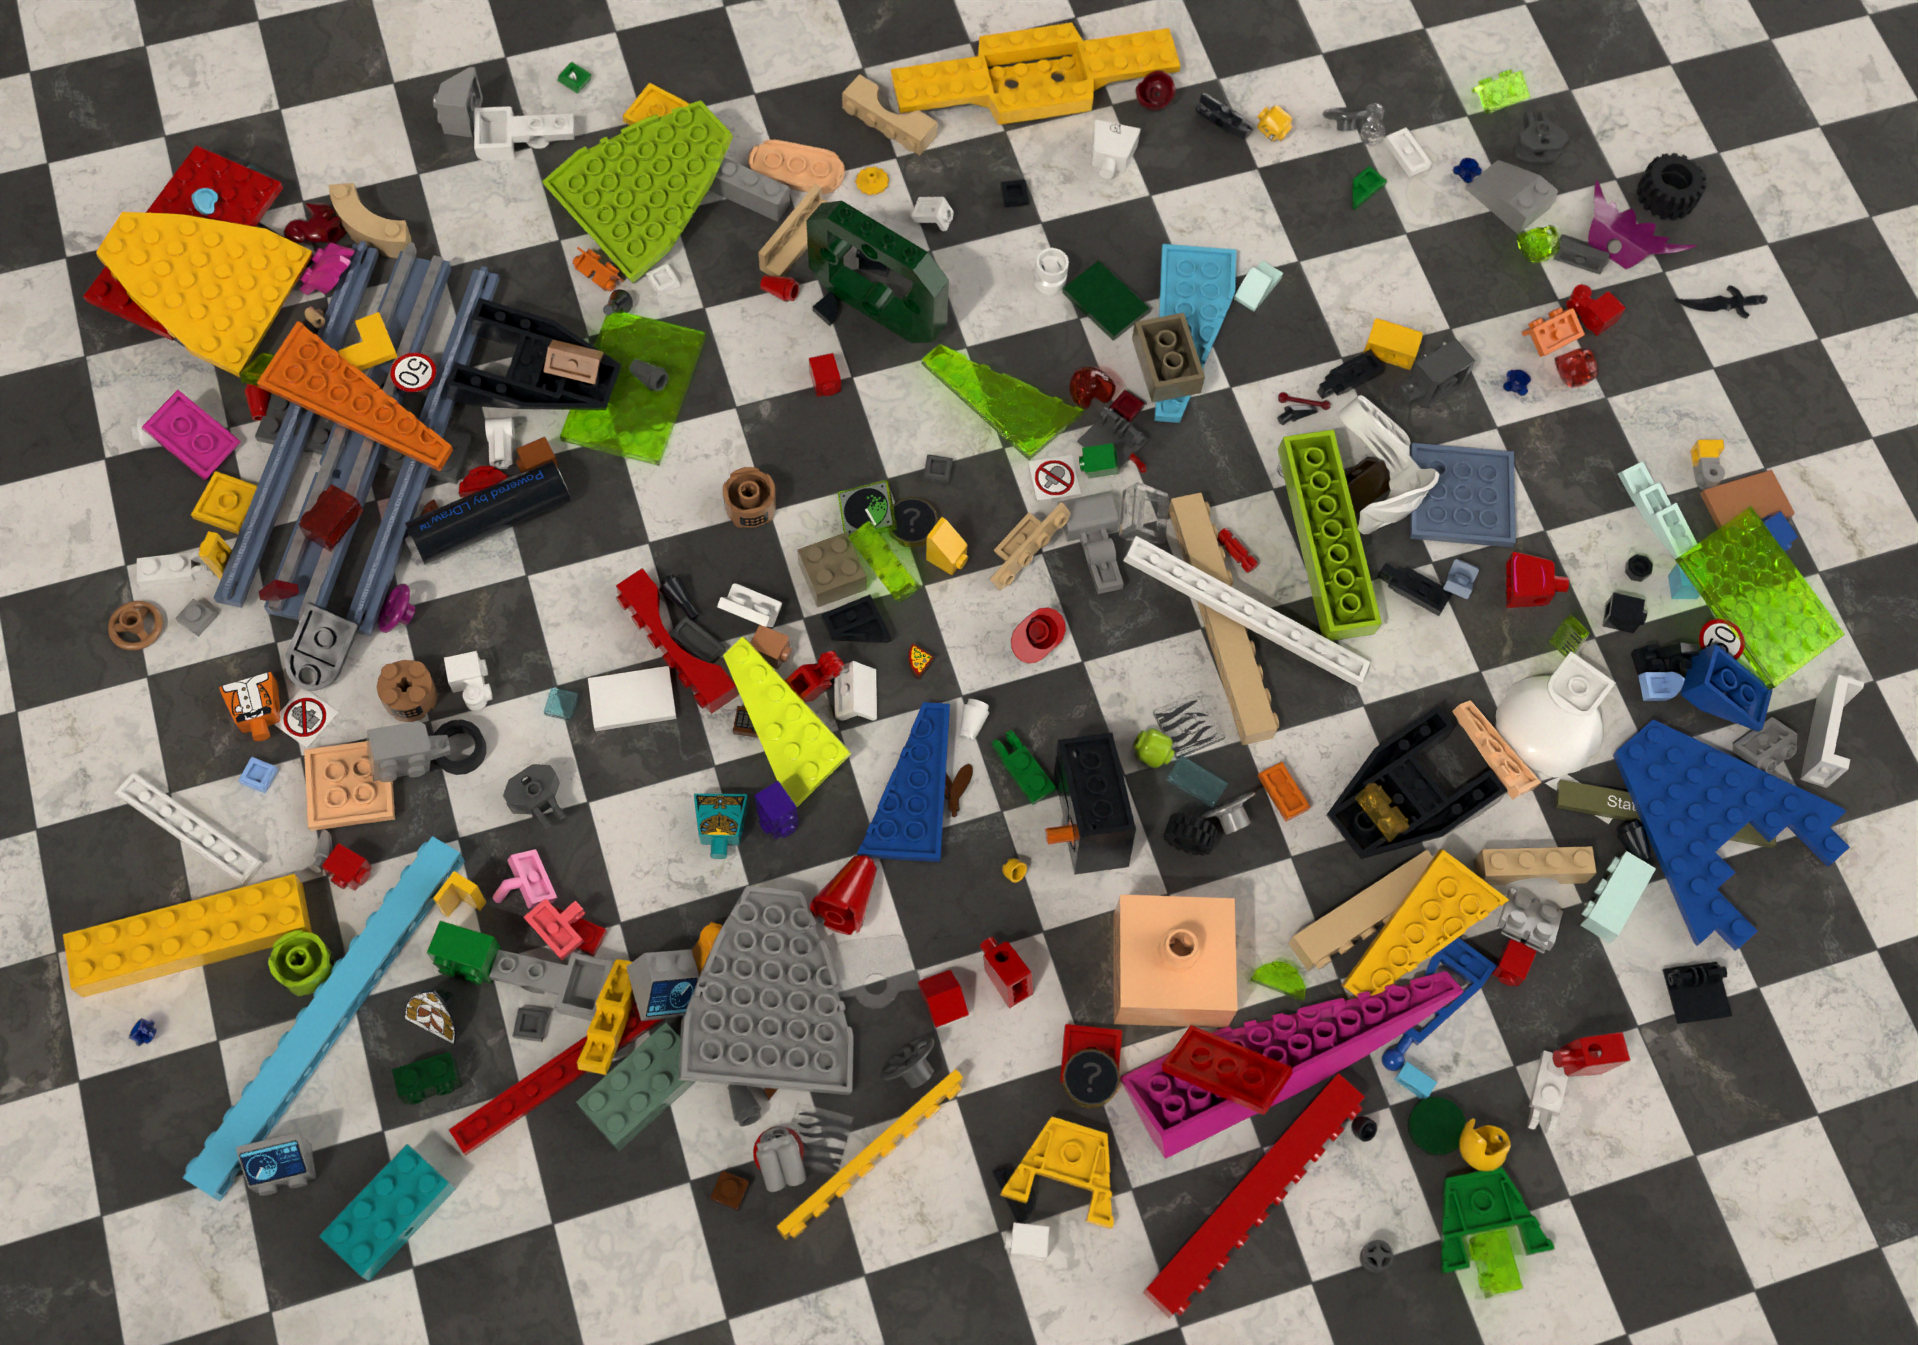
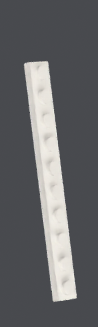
M1135 536L1123 560L1124 562L1358 687L1362 684L1370 664L1366 659L1140 537Z

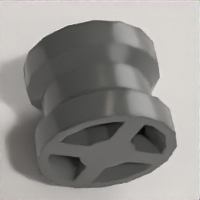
M1373 1240L1362 1248L1359 1259L1365 1270L1370 1273H1380L1391 1265L1394 1254L1388 1243L1382 1240Z

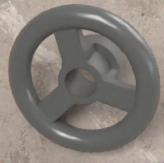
M1341 107L1327 109L1323 111L1322 115L1326 119L1337 120V130L1349 131L1356 130V119L1369 117L1371 111L1360 107Z

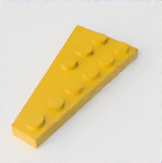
M1439 849L1341 986L1356 997L1358 993L1369 991L1370 996L1385 991L1386 986L1393 985L1401 976L1414 970L1426 958L1432 957L1464 934L1469 927L1486 918L1498 906L1508 902L1509 899L1445 850Z

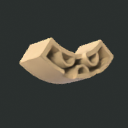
M354 183L329 185V193L336 214L340 217L341 226L344 227L351 239L358 245L360 241H365L367 247L376 248L381 256L398 258L400 251H404L407 245L411 243V235L406 221L385 219L367 210L360 202Z

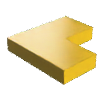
M379 312L355 320L362 342L338 350L341 357L360 371L398 357Z

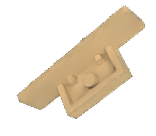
M1061 502L1043 522L1039 521L1029 512L994 549V552L1005 561L990 578L993 585L999 591L1009 586L1022 567L1030 564L1035 553L1049 543L1051 536L1058 529L1066 525L1071 515L1066 505Z

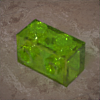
M1506 1228L1477 1234L1469 1239V1252L1476 1264L1478 1284L1481 1291L1484 1292L1485 1299L1513 1294L1523 1289Z

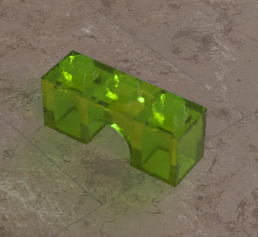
M867 521L848 536L895 600L902 603L922 587L907 566L895 555L890 548L891 545L872 522Z

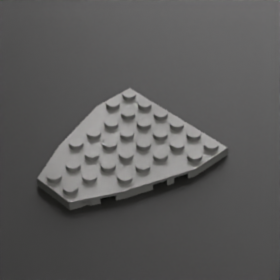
M748 885L742 892L713 942L682 1019L678 1080L842 1095L852 1093L853 1032L851 1027H848L843 1012L846 1009L844 1002L840 1001L836 988L838 982L828 948L824 940H820L815 928L816 921L807 909V901L803 892Z

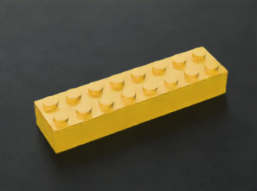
M295 874L70 932L63 934L70 986L74 992L83 998L271 948L284 934L295 930H302L312 934L303 884Z

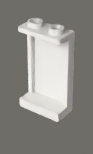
M1838 674L1817 695L1800 780L1827 788L1849 769L1850 759L1835 755L1834 752L1843 707L1863 689L1864 682L1858 681L1852 676Z

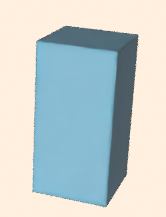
M1409 1062L1403 1065L1394 1078L1396 1082L1422 1100L1428 1098L1437 1084L1436 1081Z

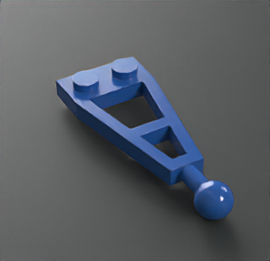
M1459 938L1434 954L1423 977L1433 975L1439 962H1441L1470 983L1471 986L1447 1008L1442 1007L1433 1013L1437 1017L1420 1033L1414 1028L1402 1034L1403 1037L1395 1048L1387 1049L1383 1053L1381 1058L1383 1066L1389 1071L1400 1070L1405 1063L1404 1054L1411 1044L1414 1043L1418 1046L1479 991L1497 965Z

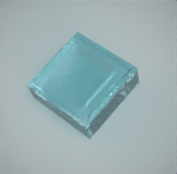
M551 688L544 709L545 716L571 721L579 697L578 693Z

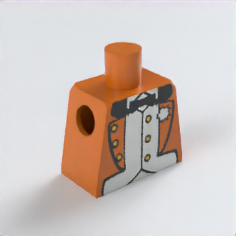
M268 672L220 686V692L239 730L242 733L251 731L254 741L267 740L270 737L268 726L280 722L279 685L273 674Z

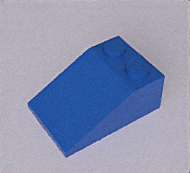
M1717 644L1699 651L1698 656L1691 657L1692 668L1687 670L1680 695L1701 711L1752 730L1761 731L1773 690Z

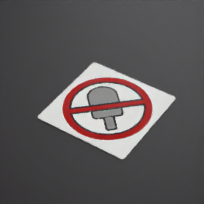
M1072 455L1028 462L1037 501L1081 494Z

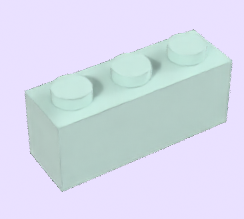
M1627 851L1620 858L1615 856L1607 867V871L1610 872L1606 880L1602 878L1594 890L1598 894L1594 902L1590 900L1581 913L1585 916L1581 926L1611 943L1620 934L1656 868Z

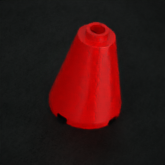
M865 855L852 857L812 899L809 908L812 915L816 919L819 915L825 920L823 925L837 933L852 935L853 931L860 932L877 872L874 861Z

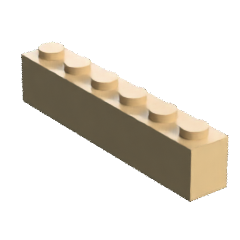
M1425 850L1295 934L1290 940L1289 946L1308 971L1314 967L1320 970L1332 961L1330 957L1337 952L1343 955L1355 946L1353 942L1360 937L1364 941L1377 932V926L1387 923L1429 865L1433 856L1428 850Z

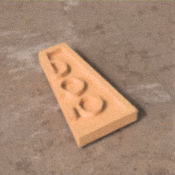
M1471 700L1459 704L1452 711L1458 723L1467 732L1496 777L1508 790L1507 793L1512 800L1534 790L1541 784V781Z

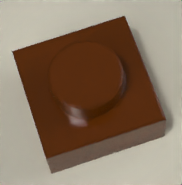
M721 1171L710 1199L738 1211L750 1182Z

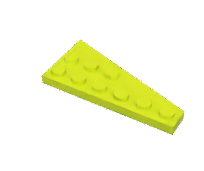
M742 636L723 657L776 779L780 782L796 807H798L852 753L752 644Z

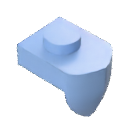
M1645 672L1638 675L1643 701H1667L1674 698L1681 691L1685 678L1676 672Z

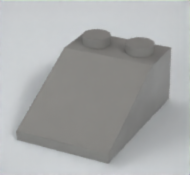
M1497 160L1465 187L1470 194L1517 234H1520L1549 210L1558 193V190L1542 176L1501 160Z

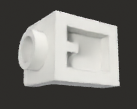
M918 197L911 217L915 223H937L941 231H947L953 219V210L944 197Z

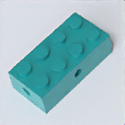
M406 1144L319 1237L361 1277L370 1281L456 1189L412 1147Z

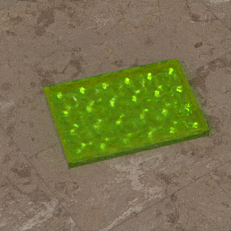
M625 312L606 315L594 347L621 364L606 410H569L560 434L561 441L660 466L706 338L705 332ZM639 359L663 368L665 373L668 374L666 386L661 391H650L630 372L629 368L634 360Z
M1751 506L1675 559L1717 619H1723L1744 645L1743 655L1769 690L1777 687L1845 635ZM1730 621L1740 628L1744 635L1745 643Z

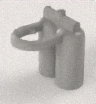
M774 1127L765 1131L761 1135V1143H757L758 1151L756 1156L767 1190L775 1192L783 1189L786 1184L789 1186L802 1184L807 1178L797 1144L791 1139L788 1130L784 1127ZM775 1134H782V1135H783V1136L778 1137V1138H776V1136H773V1137H772V1135H775Z

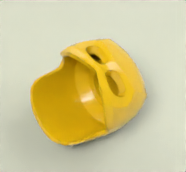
M1472 1118L1465 1124L1459 1139L1461 1156L1475 1169L1481 1171L1495 1170L1506 1160L1507 1153L1511 1147L1510 1139L1501 1128L1487 1125L1473 1129L1475 1119ZM1498 1135L1503 1138V1141L1499 1140Z

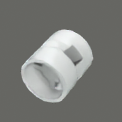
M1047 248L1037 256L1034 283L1036 288L1044 294H1057L1065 287L1069 261L1063 251L1056 248Z

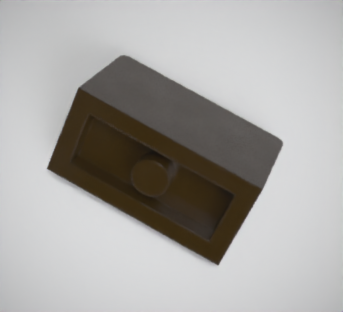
M1367 456L1345 473L1355 513L1360 512L1390 489V475L1384 460Z

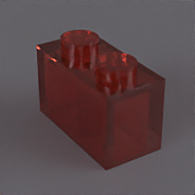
M331 484L326 491L319 495L316 504L311 510L303 514L298 525L306 538L331 552L363 513L358 499Z

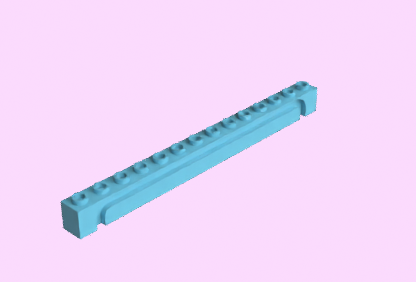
M433 836L428 842H424L420 846L417 858L411 865H407L400 875L401 880L395 888L389 889L383 898L384 903L377 912L374 911L369 916L363 932L352 939L349 944V951L344 958L337 960L333 965L332 974L325 983L323 982L317 987L313 995L314 999L309 1006L304 1007L298 1013L296 1023L290 1032L287 1031L281 1036L278 1042L279 1047L272 1056H268L260 1066V1073L254 1081H250L244 1087L241 1093L242 1097L236 1106H232L227 1110L223 1117L224 1122L217 1132L214 1131L208 1136L203 1151L198 1157H194L189 1162L185 1170L186 1174L183 1177L185 1180L219 1202L222 1200L235 1182L233 1180L234 1177L242 1170L236 1147L266 1139L435 904L434 896L453 871L458 872L465 861L460 852Z

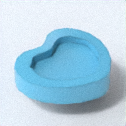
M202 188L192 194L193 204L201 214L210 215L214 212V203L218 200L216 192L209 188Z

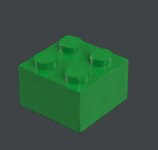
M439 921L427 954L438 968L439 973L449 977H454L455 974L465 976V980L472 984L481 985L482 982L492 983L493 980L489 976L497 951L502 949L493 936Z

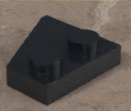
M870 594L821 614L822 621L832 641L891 642V636Z

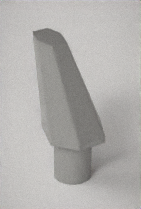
M325 829L321 831L315 853L313 854L316 860L311 865V869L315 873H321L323 870L322 864L332 852V838Z

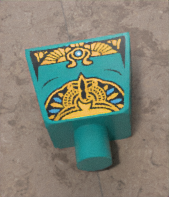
M694 793L700 843L702 845H711V858L725 859L727 858L728 845H740L749 806L747 794Z

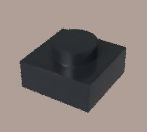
M1025 179L1001 182L1000 188L1004 208L1028 205L1029 197Z

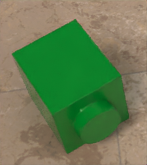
M1113 443L1082 448L1083 456H1079V465L1081 472L1085 471L1088 478L1119 474L1117 450Z

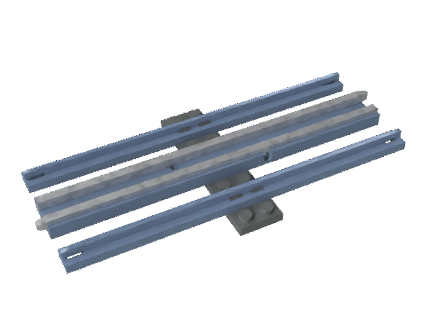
M360 241L359 245H352L351 249H354L355 252L349 259L351 261L349 266L340 276L324 316L325 324L320 327L317 334L324 343L337 352L344 347L379 256L378 250L367 247L365 241ZM409 243L404 251H400L377 311L382 317L398 357L361 371L390 397L392 396L400 405L403 402L406 391L399 389L392 382L390 376L391 367L402 355L421 353L451 272L449 261L444 260L443 257L433 255L431 261L416 258L414 243ZM363 256H365L363 263L361 264V259ZM482 266L481 270H473L437 368L436 377L432 382L419 418L420 422L431 428L453 448V452L441 471L433 469L273 393L271 394L266 416L262 417L255 438L258 442L274 446L214 595L217 603L243 607L303 451L322 455L319 462L321 468L319 472H315L275 577L276 580L297 584L299 593L283 600L266 601L264 608L268 614L300 621L308 602L326 609L378 467L400 471L346 617L360 623L363 614H366L357 633L372 636L406 542L405 538H407L409 533L405 522L414 519L428 478L457 484L471 446L472 437L470 434L446 430L456 401L447 399L446 383L454 362L466 366L470 364L479 336L472 335L471 318L479 298L489 301L493 300L500 280L498 274L488 272L487 267ZM486 281L485 287L482 289L483 283ZM234 585H236L233 596L231 597L230 594L232 592V589Z

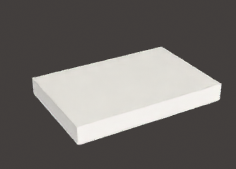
M669 666L588 678L595 731L677 719Z

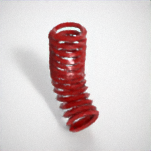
M1132 452L1128 458L1137 465L1141 473H1145L1147 471L1145 464Z

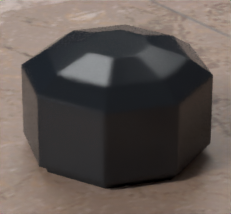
M1636 554L1626 562L1625 573L1631 580L1642 582L1651 575L1653 563L1647 556Z

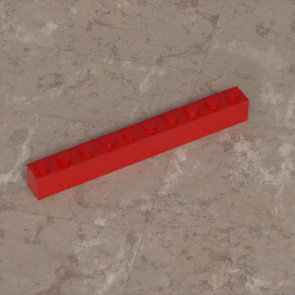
M1338 1073L1152 1281L1143 1294L1168 1318L1174 1313L1180 1317L1191 1304L1187 1298L1194 1291L1200 1294L1211 1282L1207 1277L1214 1268L1220 1271L1231 1259L1227 1253L1232 1247L1235 1246L1238 1250L1250 1237L1246 1233L1253 1224L1258 1228L1269 1216L1265 1210L1273 1202L1278 1206L1288 1194L1285 1187L1291 1181L1297 1184L1307 1173L1303 1168L1307 1162L1311 1160L1315 1163L1326 1151L1322 1145L1328 1139L1334 1142L1345 1130L1341 1126L1345 1119L1348 1117L1352 1121L1360 1113L1363 1107L1359 1104L1365 1096Z

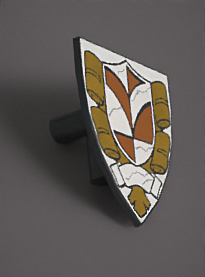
M441 989L436 991L426 990L415 994L407 1002L405 1019L452 1044L456 1043V1024L448 1008L455 999L454 995Z

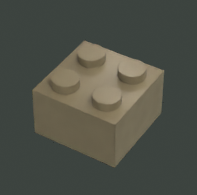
M847 532L797 549L798 564L817 608L867 590L866 574Z

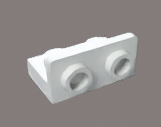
M734 583L728 597H721L717 607L762 626L773 627L782 602Z

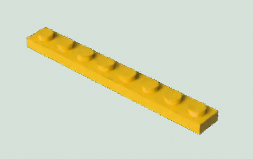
M953 1070L777 1225V1230L786 1240L790 1236L796 1238L807 1227L805 1222L813 1215L816 1218L820 1217L830 1207L828 1202L836 1195L838 1198L844 1196L852 1188L850 1183L857 1176L863 1178L875 1167L872 1163L880 1156L883 1158L889 1156L897 1148L895 1143L904 1136L907 1139L919 1128L917 1123L924 1117L927 1119L932 1118L941 1109L939 1104L944 1099L952 1100L963 1089L960 1086L963 1084V1076L958 1070Z

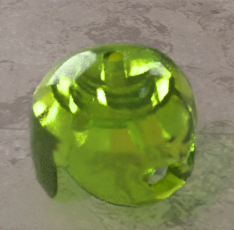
M1548 225L1544 228L1536 227L1519 233L1516 236L1523 257L1531 263L1545 262L1554 257L1560 250L1558 233L1553 225Z

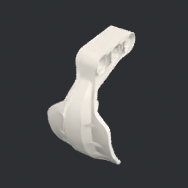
M1359 395L1340 410L1339 416L1342 422L1358 435L1380 460H1384L1390 472L1389 486L1391 491L1387 499L1371 503L1360 511L1357 529L1362 534H1370L1380 527L1402 520L1417 509L1429 490L1438 482L1439 473L1432 468L1420 469L1409 455L1410 439L1406 432L1366 397Z

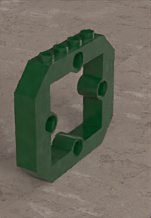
M844 201L825 202L818 206L806 220L808 263L811 271L827 291L832 292L838 299L910 343L933 342L947 325L949 279L926 250ZM853 246L856 247L869 259L879 261L912 281V287L903 296L902 300L897 298L893 291L881 282L874 284L844 265V256Z

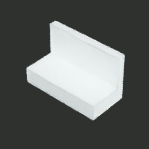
M855 661L844 664L845 667L837 678L834 677L835 719L844 721L858 715L872 721L876 720V669Z

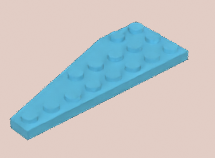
M1162 244L1159 317L1179 313L1185 314L1203 370L1235 294L1236 249ZM1191 395L1155 402L1154 421L1180 423Z

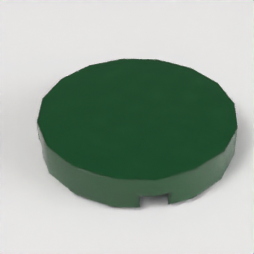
M1429 1097L1420 1101L1412 1109L1407 1121L1408 1133L1412 1142L1418 1148L1420 1147L1425 1151V1153L1432 1156H1445L1454 1152L1459 1147V1139L1466 1124V1119L1462 1110L1454 1102L1443 1097Z

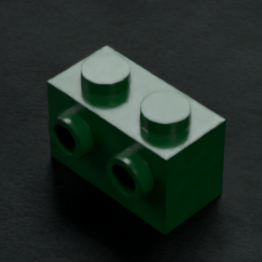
M450 1052L392 1069L398 1098L405 1105L418 1104L425 1101L426 1098L435 1095H447L454 1092L455 1089L463 1087L456 1059Z

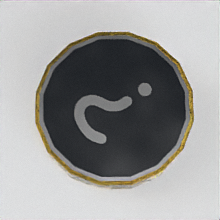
M908 497L900 499L891 506L892 525L886 527L889 536L898 541L900 545L915 548L927 544V536L937 524L938 516L936 510L929 502L921 498Z
M1096 1049L1081 1050L1072 1055L1065 1064L1062 1074L1063 1089L1072 1101L1079 1106L1086 1108L1101 1107L1111 1101L1118 1091L1120 1084L1119 1068L1113 1058L1103 1051Z

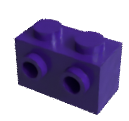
M779 781L754 795L757 814L760 818L758 823L766 835L771 833L776 840L781 836L783 838L788 837L795 832L796 827L799 825L797 807Z

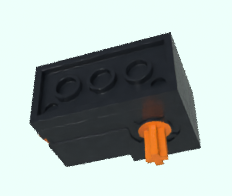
M1113 732L1058 740L1054 777L1064 817V826L1045 828L1046 842L1048 845L1067 842L1074 875L1129 867L1136 826Z

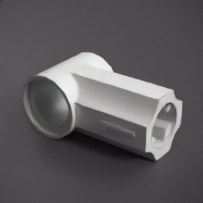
M513 417L485 419L486 437L489 442L490 466L498 469H507L513 465L512 440H515Z

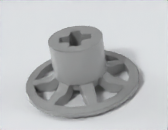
M1248 792L1223 803L1224 806L1214 807L1202 814L1200 818L1203 820L1212 816L1218 817L1226 835L1242 829L1251 823L1242 805L1246 800L1253 797L1255 792Z

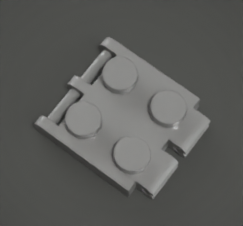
M1510 887L1506 896L1509 901L1504 904L1497 927L1502 929L1501 934L1517 942H1520L1521 938L1526 940V946L1543 954L1545 950L1550 951L1555 944L1563 911L1560 909L1556 910L1550 905H1542L1539 903L1540 900L1536 898L1532 900L1528 895L1517 893L1515 888Z

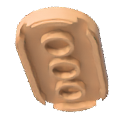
M772 139L763 141V144L759 146L757 144L753 147L748 157L749 169L789 186V189L809 192L817 184L821 187L822 194H827L836 190L844 180L845 170L843 162H841L837 154L827 149Z

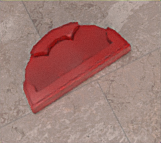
M480 466L471 469L469 474L459 484L460 498L468 496L505 480L508 476L493 466Z

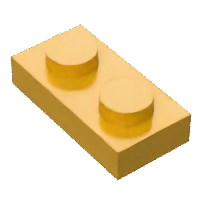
M208 531L205 540L200 544L198 555L221 580L232 549L218 533Z

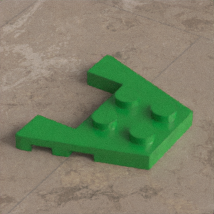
M1502 1167L1492 1171H1479L1443 1180L1441 1274L1470 1268L1462 1241L1464 1236L1518 1226L1526 1256L1549 1252L1555 1249L1550 1238L1547 1239L1539 1227L1540 1223L1536 1217L1531 1215L1522 1200L1524 1199Z

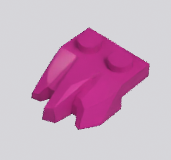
M329 243L323 249L319 247L312 256L311 260L314 261L311 269L308 267L300 278L303 283L299 290L307 296L315 289L323 294L328 293L338 283L340 275L351 262L349 259L354 254V249L334 243Z

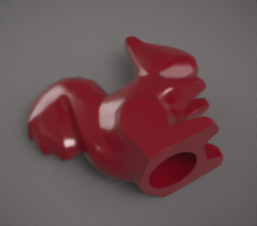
M306 203V207L312 217L308 221L302 219L292 220L284 228V237L294 243H302L304 240H308L313 243L325 242L335 244L346 233L344 227L339 226L341 222L340 217L332 216L335 210L331 209V206L326 203Z

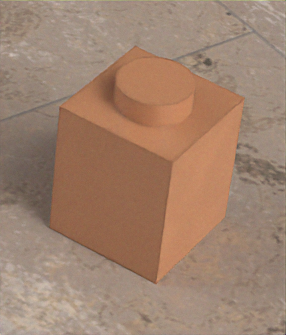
M759 625L750 642L773 668L778 670L782 662L786 663L792 652L789 636Z

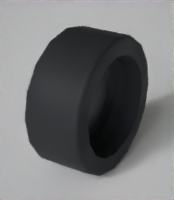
M463 719L451 720L442 724L433 735H447L449 739L453 735L465 733L474 739L475 749L468 758L461 761H451L445 756L436 759L438 765L444 771L454 775L468 774L476 770L483 763L486 756V742L480 729L472 722Z

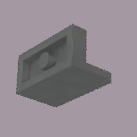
M1562 234L1553 260L1600 275L1610 253L1595 249L1586 241Z

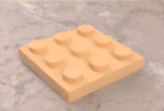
M367 741L304 749L307 818L310 831L395 819L393 781L381 782L379 780L373 782L367 753Z

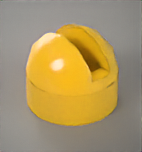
M1008 859L1006 865L1003 864L1002 866L1003 874L1014 883L1019 882L1025 876L1027 866L1019 859Z

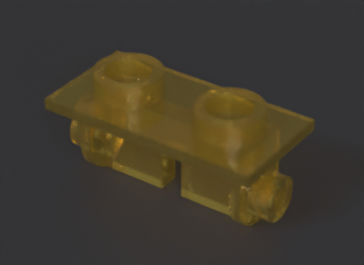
M1369 783L1355 797L1389 841H1392L1400 832L1403 833L1410 827L1407 823L1409 820L1405 818L1396 806L1390 808L1389 804L1392 800L1384 792L1381 785L1377 786L1376 783Z

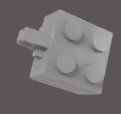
M420 721L367 730V753L373 782L379 780L381 782H391L396 780L397 777L407 775L409 777H419L424 775L425 772H429L431 760L450 754V744L447 735L428 736L426 725Z

